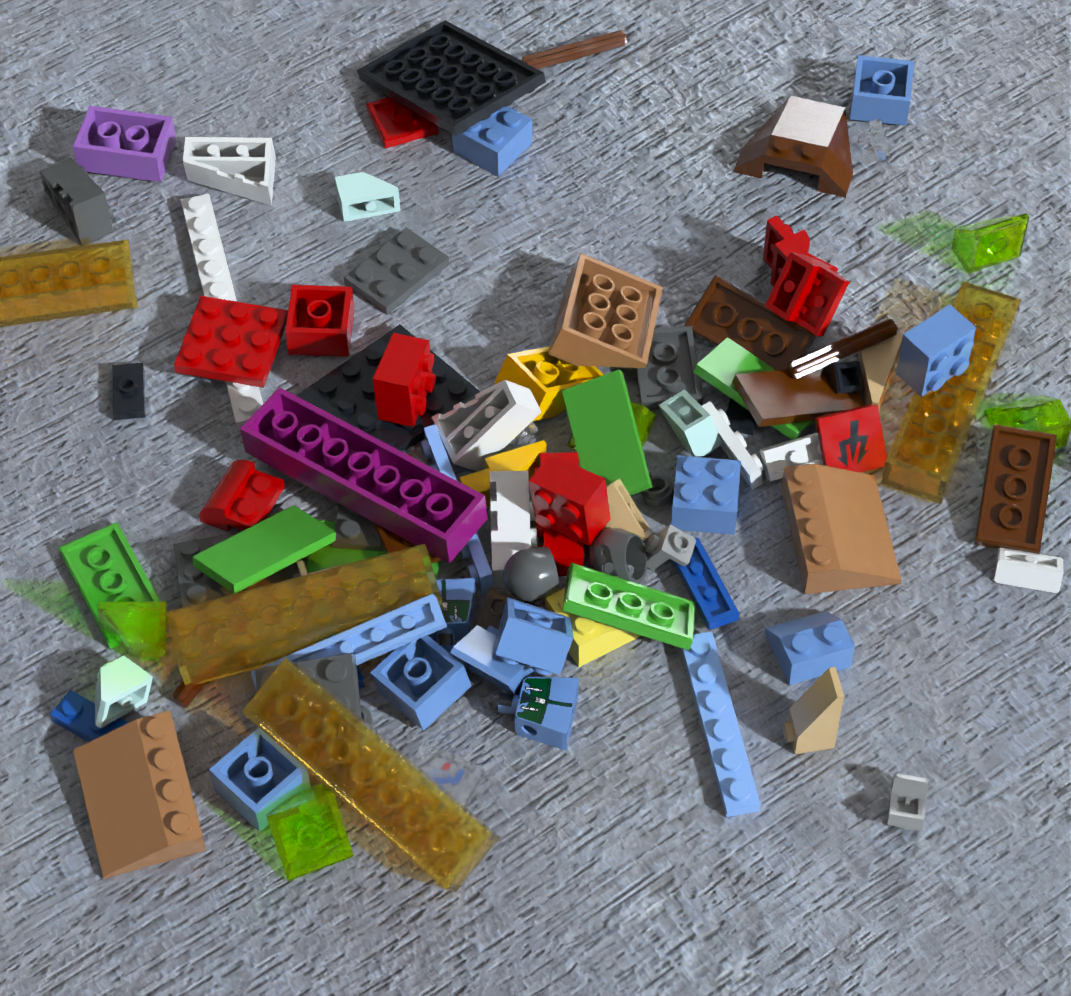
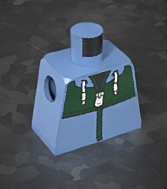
M475 578L412 581L414 601L430 594H434L437 597L447 627L428 636L450 653L456 645V640H461L471 631L476 603Z
M526 677L523 679L520 695L501 692L498 712L515 715V733L519 736L567 750L579 696V678Z

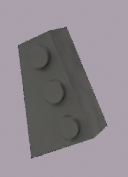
M68 158L40 170L44 191L81 246L113 232L111 220L114 219V215L109 204L106 202L105 193L86 174L82 166H79L72 158Z

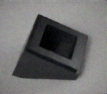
M859 361L832 363L823 367V372L836 394L864 392Z

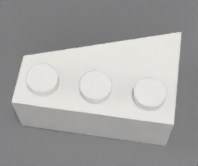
M185 137L183 164L188 181L272 206L276 160L272 138Z
M503 380L476 394L475 399L465 404L460 402L453 406V410L443 415L438 413L432 416L453 464L478 472L485 467V458L497 455L541 413L530 389Z
M528 470L489 472L493 587L506 588L503 570L506 562L513 554L526 548L537 547L536 528H530V521H535L532 502H529Z

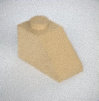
M620 478L607 485L611 519L602 531L609 528H622L637 534L643 541L652 534V531Z

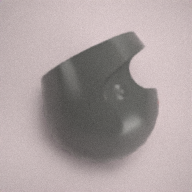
M609 528L600 532L589 547L588 558L593 570L618 576L637 584L643 581L647 569V553L643 540L637 534L622 528ZM627 565L634 567L633 576L630 575Z
M531 547L520 550L513 554L505 564L503 570L505 586L509 593L520 600H541L558 592L560 589L556 564L549 547Z

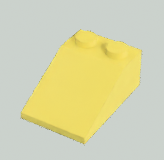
M565 588L545 598L546 609L571 618L573 641L569 654L578 667L641 636L562 611Z

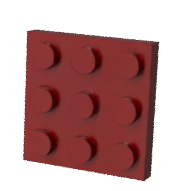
M200 295L174 363L175 373L264 388L286 327L288 310Z

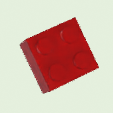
M292 285L285 330L289 355L349 357L355 312L352 287Z
M398 333L392 334L373 377L379 420L414 427L418 416L424 414L426 397L429 392L432 393L436 385V374H433L432 371L434 354L430 353L429 340Z
M550 454L529 480L535 522H538L545 529H553L564 534L574 542L579 541L590 546L611 519L606 480L599 475Z

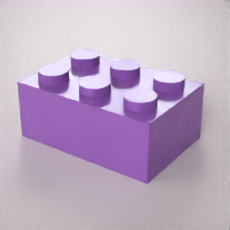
M89 106L73 145L76 163L82 166L85 172L161 182L177 142L173 117Z

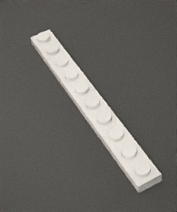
M204 194L181 199L204 296L237 301L210 195ZM225 381L237 430H240L249 418L263 405L260 389L256 386Z

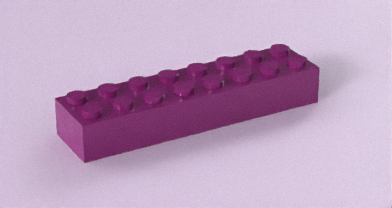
M280 387L240 428L244 449L247 454L449 564L487 520L485 495Z

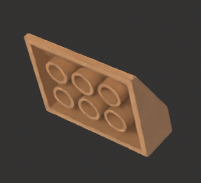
M580 253L567 278L548 354L576 366L645 368L648 362L663 287Z
M820 464L784 467L781 491L804 593L813 594L901 584V577L875 476Z
M170 710L136 719L73 750L104 879L206 851Z

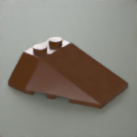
M790 96L742 147L734 172L762 179L766 165L771 164L820 176L818 192L846 198L853 177L845 107Z

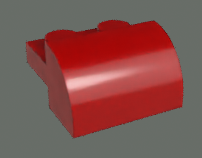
M777 215L767 220L763 260L772 269L770 284L773 287L790 252L806 255V253H809L810 239L805 230L794 234L792 228L785 224Z
M790 252L764 307L786 321L797 323L816 336H824L850 281L833 272L832 267L804 254Z
M235 460L230 464L200 511V522L229 532L231 527L244 531L266 519L285 488L284 480L255 470V464L252 461Z

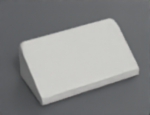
M998 548L994 575L996 583L1052 593L1060 591L1063 577L1062 558Z

